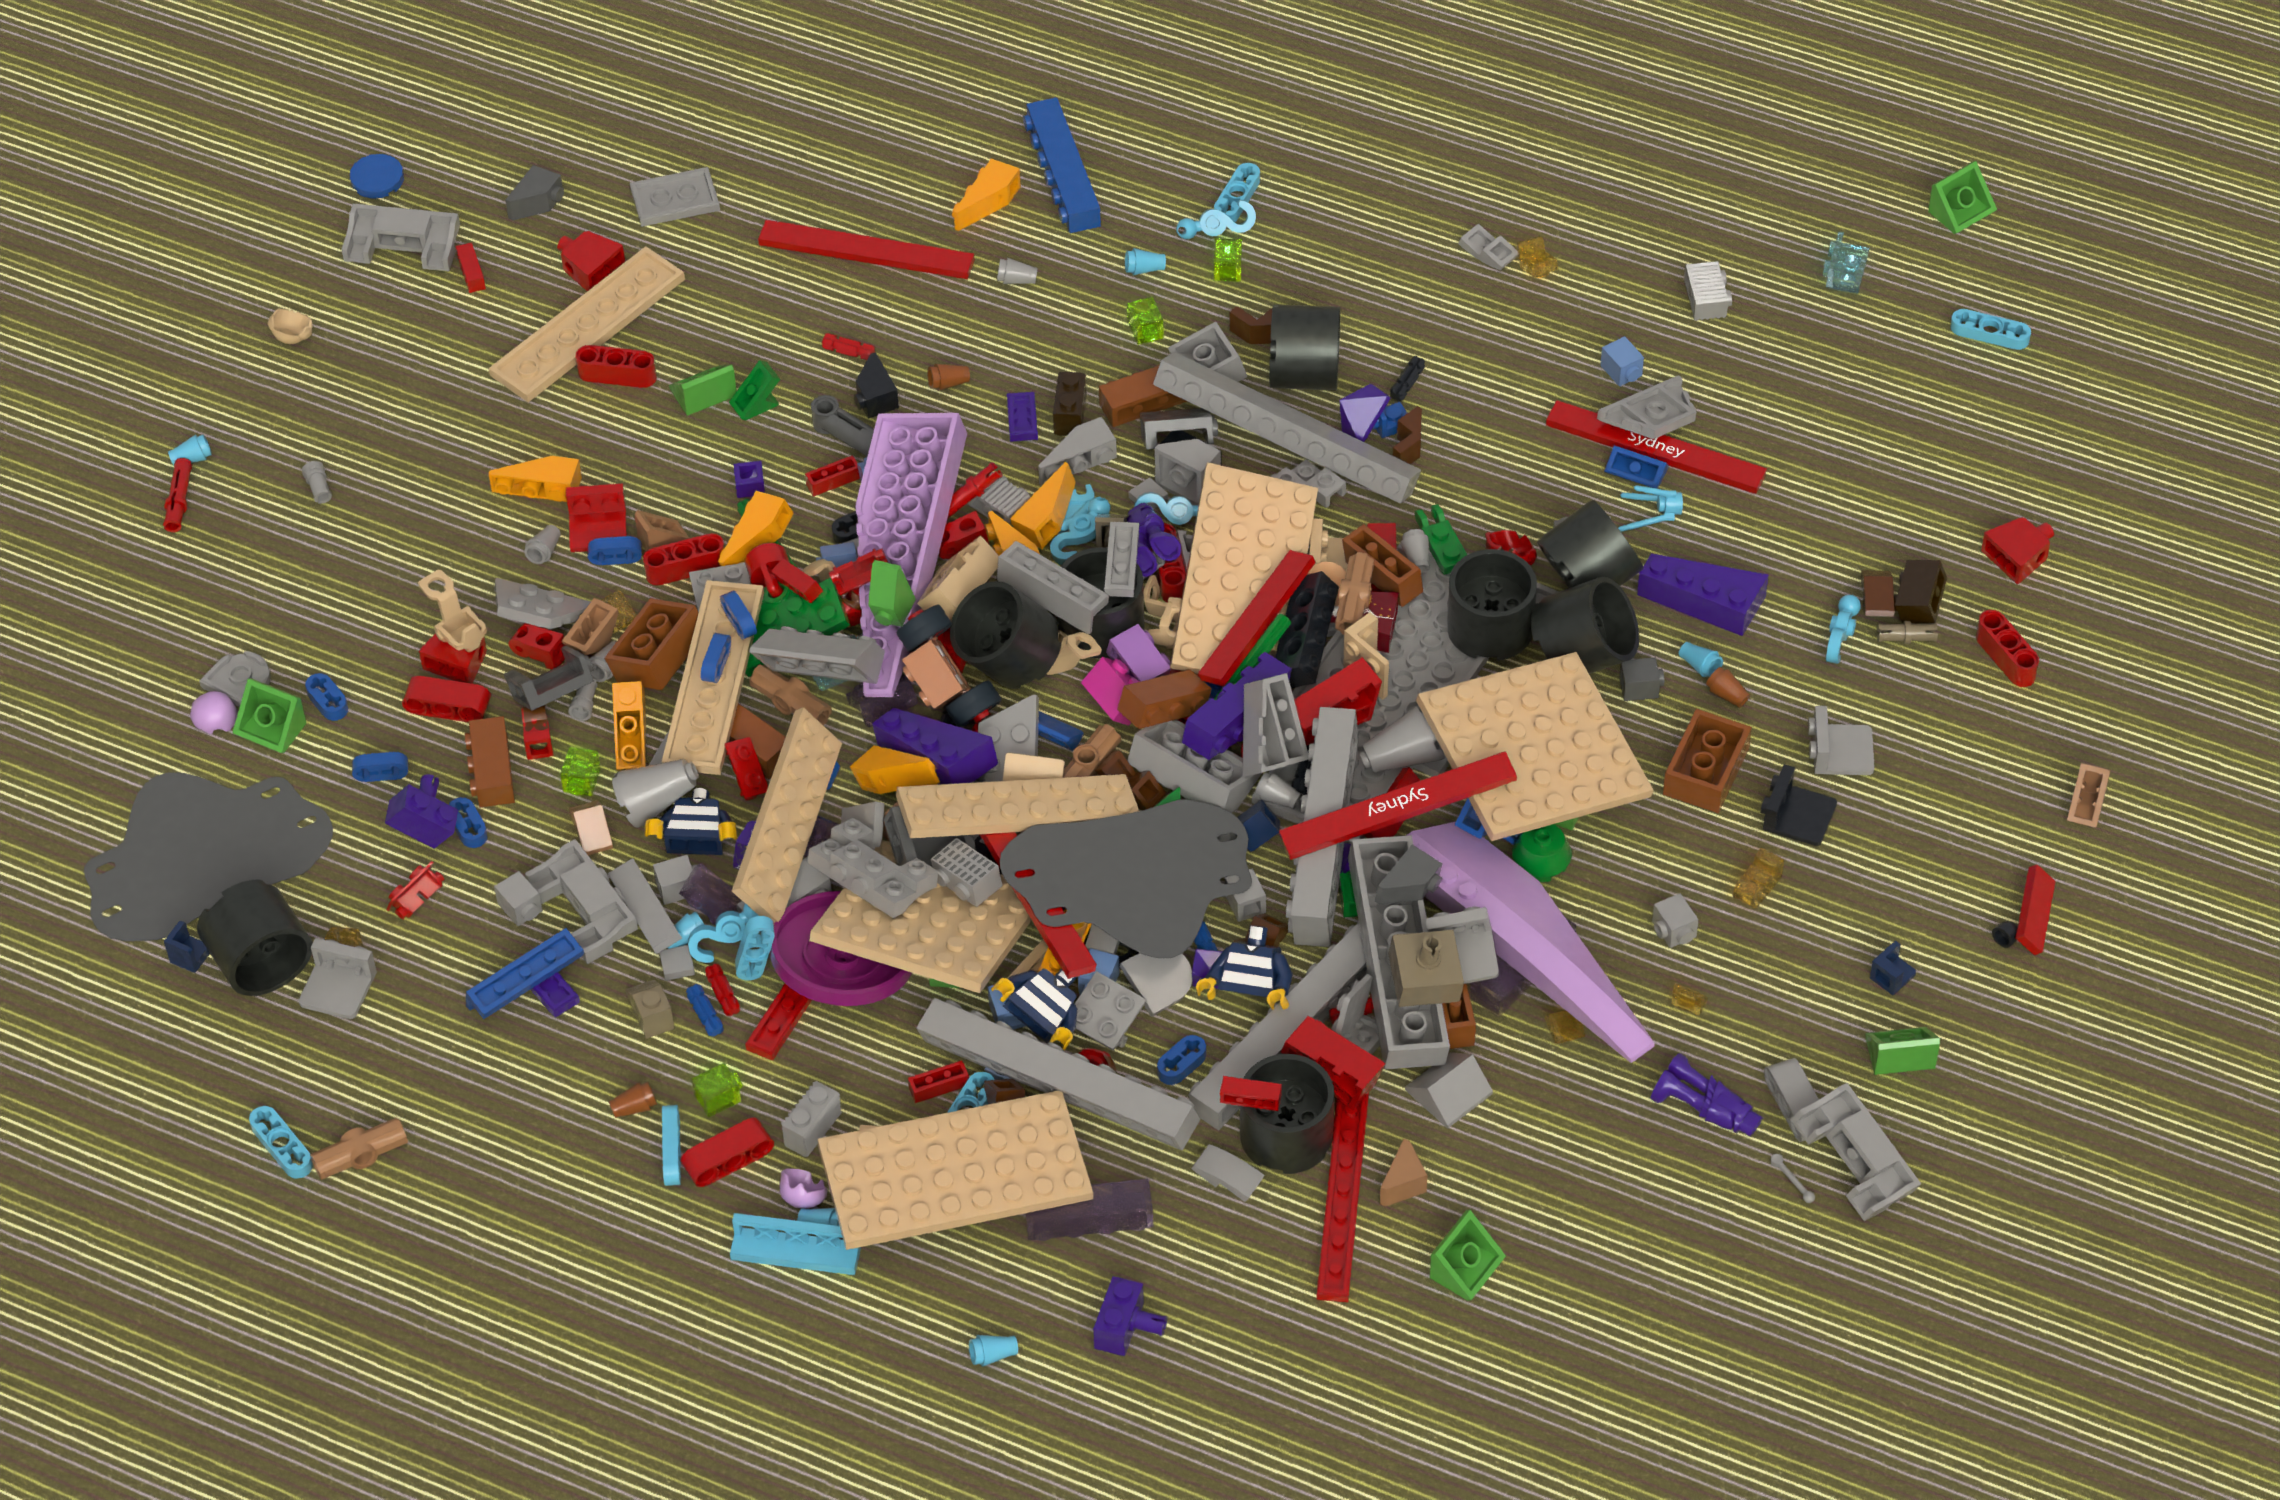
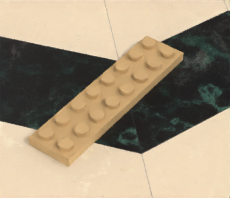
M645 246L489 368L490 376L529 403L577 365L576 351L580 347L585 345L601 346L683 282L685 280L684 272Z
M706 581L662 763L685 759L688 763L692 762L695 765L698 773L721 775L727 751L724 744L728 743L754 635L743 640L740 638L722 608L720 596L733 590L736 591L757 626L764 596V586ZM715 633L731 636L729 657L718 683L701 680L702 663Z
M804 707L794 712L732 888V892L759 916L771 918L773 923L775 921L779 922L785 912L842 742Z
M1126 774L898 787L896 792V798L910 838L1024 832L1029 827L1039 824L1082 822L1139 812Z

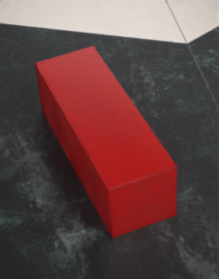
M472 242L455 246L457 258L469 293L486 289L484 276Z
M853 455L805 473L806 486L813 497L860 479L857 461Z
M782 559L771 570L778 582L809 603H812L823 592L816 580L785 559Z
M961 1060L909 1077L908 1086L916 1104L962 1089L969 1079V1074Z
M1223 1076L1220 1089V1103L1278 1111L1282 1095V1084Z

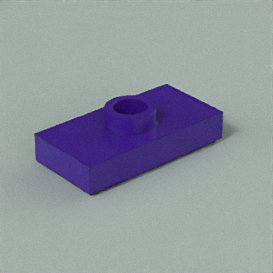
M1035 392L1007 393L1010 442L1038 440Z
M558 972L530 989L554 1018L580 1003L578 994Z

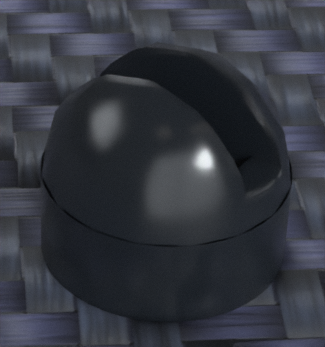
M2004 921L1992 930V936L1997 944L2004 948H2009L2017 941L2016 933L2018 926L2013 922Z

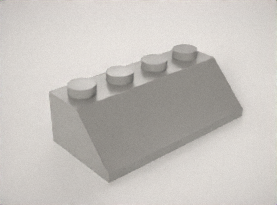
M785 626L781 627L780 630L768 629L750 647L749 651L772 671L873 684L878 682L885 650L871 637L860 636L859 639H851L849 636L841 633H833V636H826L816 630H807L806 633H801L794 628Z
M1178 720L1149 726L1135 733L1127 760L1129 764L1139 772L1150 771L1155 779L1166 788L1174 791L1180 787L1181 795L1187 800L1215 805L1232 813L1239 808L1261 775L1259 773L1243 777V758L1229 750L1217 754L1210 760L1198 754L1182 743L1185 724Z

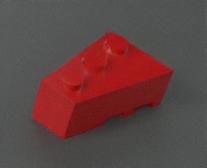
M1363 657L1294 699L1306 746L1314 743L1315 736H1312L1313 719L1319 718L1320 707L1356 709L1357 725L1372 719L1382 681Z
M1307 1016L1290 1035L1281 1050L1282 1054L1304 1056L1323 1067L1332 1080L1334 1096L1352 1111L1376 1085L1386 1064L1334 1032L1321 1021L1315 1020L1310 1016Z

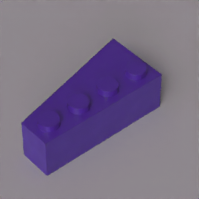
M1652 553L1644 564V569L1639 572L1638 596L1740 636H1743L1766 597L1769 576L1763 573Z
M1267 652L1262 653L1258 657V665L1254 668L1247 666L1241 672L1242 678L1235 685L1229 682L1222 688L1217 700L1211 698L1187 719L1182 743L1210 760L1217 754L1224 753L1236 742H1241L1243 740L1244 684L1287 673L1288 679H1290L1292 668Z
M897 708L891 709L872 723L879 747L930 759L935 765V772L940 780L937 785L973 783L999 764L992 737Z

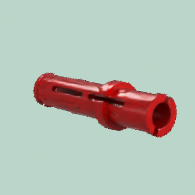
M179 458L174 462L169 497L165 500L164 504L166 514L163 526L168 532L175 533L181 530L182 517L188 506L186 495L193 465L190 460L185 458Z
M990 462L976 476L967 478L966 484L953 493L947 520L976 496L981 497L987 487L1003 476L1001 470L992 473L998 468L995 463Z

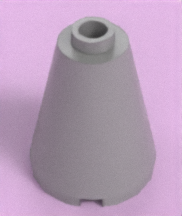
M1419 705L1362 745L1364 751L1359 753L1365 769L1371 767L1373 772L1430 763L1445 758L1442 748L1439 749L1438 741Z
M685 759L619 771L614 774L615 777L612 778V784L620 807L626 806L630 814L625 815L634 827L639 828L645 825L646 820L653 819L694 788L699 774L692 762L688 763Z

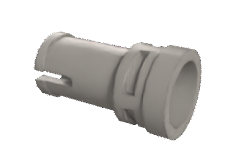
M311 461L302 467V474L307 484L311 487L315 502L319 504L328 502L332 498V494L326 482L327 476L323 463Z
M593 679L594 682L577 689L576 696L573 697L568 710L572 718L580 721L591 718L594 705L592 700L597 688V681Z

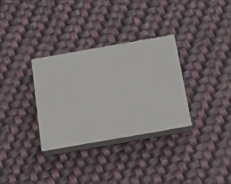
M708 167L630 183V190L641 227L720 211L719 201Z

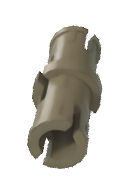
M1904 621L1903 624L1878 623L1877 632L1889 633H1879L1877 640L1878 642L1904 641V644H1911V641L1937 642L1938 633H1925L1938 630L1937 623L1911 624V621Z

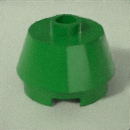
M1552 824L1521 833L1513 845L1512 857L1515 863L1539 882H1549L1551 877L1566 871L1572 858V850L1562 830Z

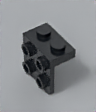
M1784 764L1780 775L1774 774L1770 785L1771 796H1765L1760 813L1765 814L1763 830L1819 846L1822 844L1837 807V800L1793 786L1795 767Z

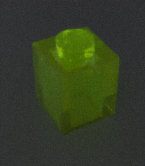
M1215 238L1214 281L1241 282L1242 239Z
M1153 297L1127 303V322L1137 345L1164 338L1163 318Z
M569 747L560 773L563 792L577 796L593 795L601 770L598 751Z
M725 1063L692 1078L694 1096L708 1118L741 1102L740 1089L743 1088L742 1082L735 1071L731 1073Z

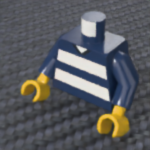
M704 788L694 789L692 791V798H679L675 802L674 807L670 808L660 819H648L645 823L646 837L655 835L658 839H662L664 834L667 853L723 855V840L738 839L736 823L732 821L726 811L720 810L718 800L709 799L710 793Z
M1250 925L1248 942H1232L1231 946L1226 947L1211 966L1206 978L1197 982L1196 990L1198 996H1200L1204 989H1210L1207 993L1208 1000H1212L1216 996L1214 986H1218V990L1267 997V1002L1272 1010H1274V1005L1277 1001H1280L1282 1009L1285 1010L1289 1007V1002L1285 996L1289 993L1293 973L1286 957L1281 954V948L1266 945L1268 928Z
M1042 969L1038 973L1030 970L1012 975L1009 978H1001L991 988L992 992L999 990L1003 996L1000 998V1001L1004 1002L1006 1000L1003 1007L1048 1044L1049 1041L1053 1043L1054 1040H1057L1063 1044L1062 1049L1064 1051L1067 1049L1073 1039L1078 1010L1073 1003L1077 995L1069 986L1077 977L1067 979L1062 969L1055 976L1047 969Z

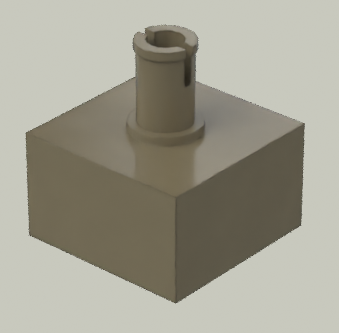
M1454 930L1397 934L1392 936L1388 955L1398 1007L1460 1001L1464 980Z

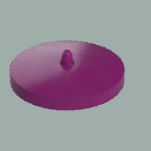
M841 891L821 892L797 900L785 909L779 922L775 921V937L770 950L772 965L786 985L814 1001L836 1006H858L874 1003L896 993L912 975V972L810 941L811 930Z

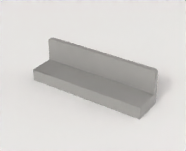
M1017 541L998 557V582L1011 585L1047 611L1086 634L1092 632L1093 617L1108 604V594Z

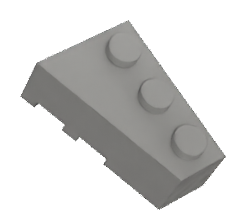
M1287 673L1244 684L1243 777L1309 760Z

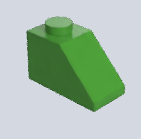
M874 560L868 605L878 623L885 626L895 625L902 627L916 598L900 565Z

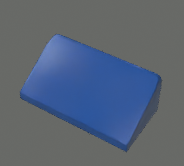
M1614 445L1604 472L1658 489L1669 466L1666 462Z
M1039 711L1038 735L1071 751L1075 750L1083 737V731Z

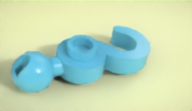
M1239 200L1237 205L1245 210L1247 218L1243 223L1237 224L1233 222L1229 216L1220 210L1208 209L1203 212L1198 221L1190 218L1180 220L1176 226V232L1182 239H1191L1199 231H1203L1209 236H1218L1225 231L1226 226L1231 231L1243 233L1250 230L1254 225L1256 212L1248 202ZM1179 227H1184V232L1180 234L1178 232Z
M1154 492L1142 494L1134 504L1135 507L1140 503L1154 502L1158 505L1162 514L1171 523L1176 525L1189 522L1192 516H1197L1198 505H1192L1190 500L1184 496H1174L1166 503L1161 495Z
M1101 497L1093 498L1088 506L1089 513L1073 517L1069 523L1070 532H1063L1053 538L1050 544V551L1056 563L1062 565L1070 556L1077 553V551L1062 552L1061 549L1063 547L1084 544L1096 537L1095 517L1098 514H1109L1110 503L1108 500Z
M1854 595L1843 596L1838 603V616H1832L1829 628L1831 635L1826 654L1827 662L1839 664L1842 641H1846L1848 636L1853 637L1856 619H1852V617L1857 615L1861 609L1860 600Z
M745 904L741 913L735 911L721 913L716 920V927L701 925L695 928L688 938L691 956L699 962H713V951L701 949L698 946V942L703 938H710L724 943L740 941L747 921L759 915Z

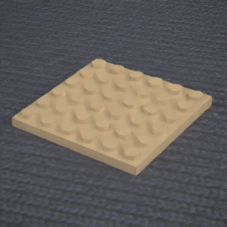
M1577 652L1419 693L1416 702L1452 769L1506 751L1516 772L1517 781L1468 798L1491 841L1652 796L1654 790Z
M882 840L880 847H875L874 850L896 864L890 841ZM1000 875L1003 886L978 907L967 900H961L954 891L937 883L936 888L919 896L903 914L895 918L887 915L844 887L811 930L810 941L981 993L1032 920L1003 875Z

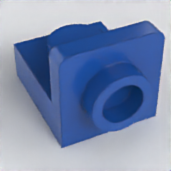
M1401 402L1386 406L1374 425L1373 430L1376 429L1381 438L1397 434L1398 420L1407 414Z

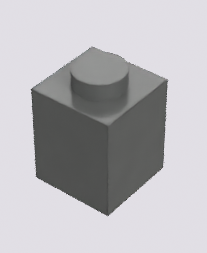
M1656 657L1632 659L1621 663L1619 680L1623 700L1633 701L1659 698L1660 686H1664L1663 669H1658Z

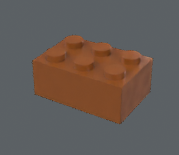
M650 598L604 658L617 683L642 681L645 688L663 690L688 657L699 613L696 606Z
M1696 709L1665 772L1663 795L1719 813L1749 750L1752 727Z

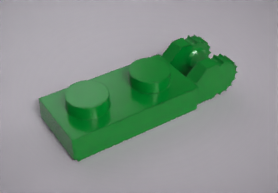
M1438 504L1431 506V514L1436 522L1435 524L1429 525L1428 518L1422 509L1415 511V519L1419 528L1428 536L1429 550L1441 572L1445 575L1451 573L1457 562L1467 556V553L1451 524L1445 519L1443 510Z

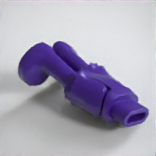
M1140 503L1128 512L1126 522L1139 523L1137 564L1144 577L1152 575L1158 565L1150 547L1165 561H1172L1180 556L1181 544L1178 538L1164 532V522L1151 506L1146 503Z
M1678 1053L1672 1059L1668 1070L1662 1073L1650 1097L1656 1103L1664 1102L1669 1096L1676 1097L1696 1109L1700 1113L1699 1117L1705 1118V1121L1729 1130L1734 1127L1733 1132L1736 1134L1741 1131L1750 1137L1763 1120L1762 1116L1752 1111V1105L1746 1103L1742 1098L1730 1091L1720 1080L1717 1083L1712 1075L1708 1080L1691 1067L1688 1058L1682 1053ZM1680 1080H1683L1691 1084L1692 1086L1696 1087L1697 1089L1702 1091L1705 1094V1096L1691 1089L1690 1087L1682 1083Z

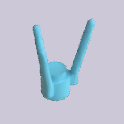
M1638 485L1634 486L1635 491L1648 494L1621 493V498L1657 501L1658 512H1663L1664 515L1623 525L1618 529L1620 532L1662 521H1674L1675 514H1682V493L1676 492V490H1661Z

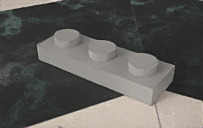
M1110 522L1104 588L1105 593L1109 596L1134 597L1139 523Z

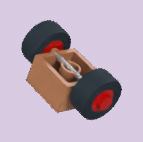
M938 604L925 611L920 609L907 618L909 621L900 627L896 633L906 650L912 652L902 659L906 665L902 669L911 682L916 681L921 688L918 694L927 707L931 705L934 709L944 708L945 705L950 703L946 710L957 727H964L973 721L977 724L990 715L989 711L998 705L1002 699L989 680L971 688L941 641L937 640V637L952 625L943 608Z

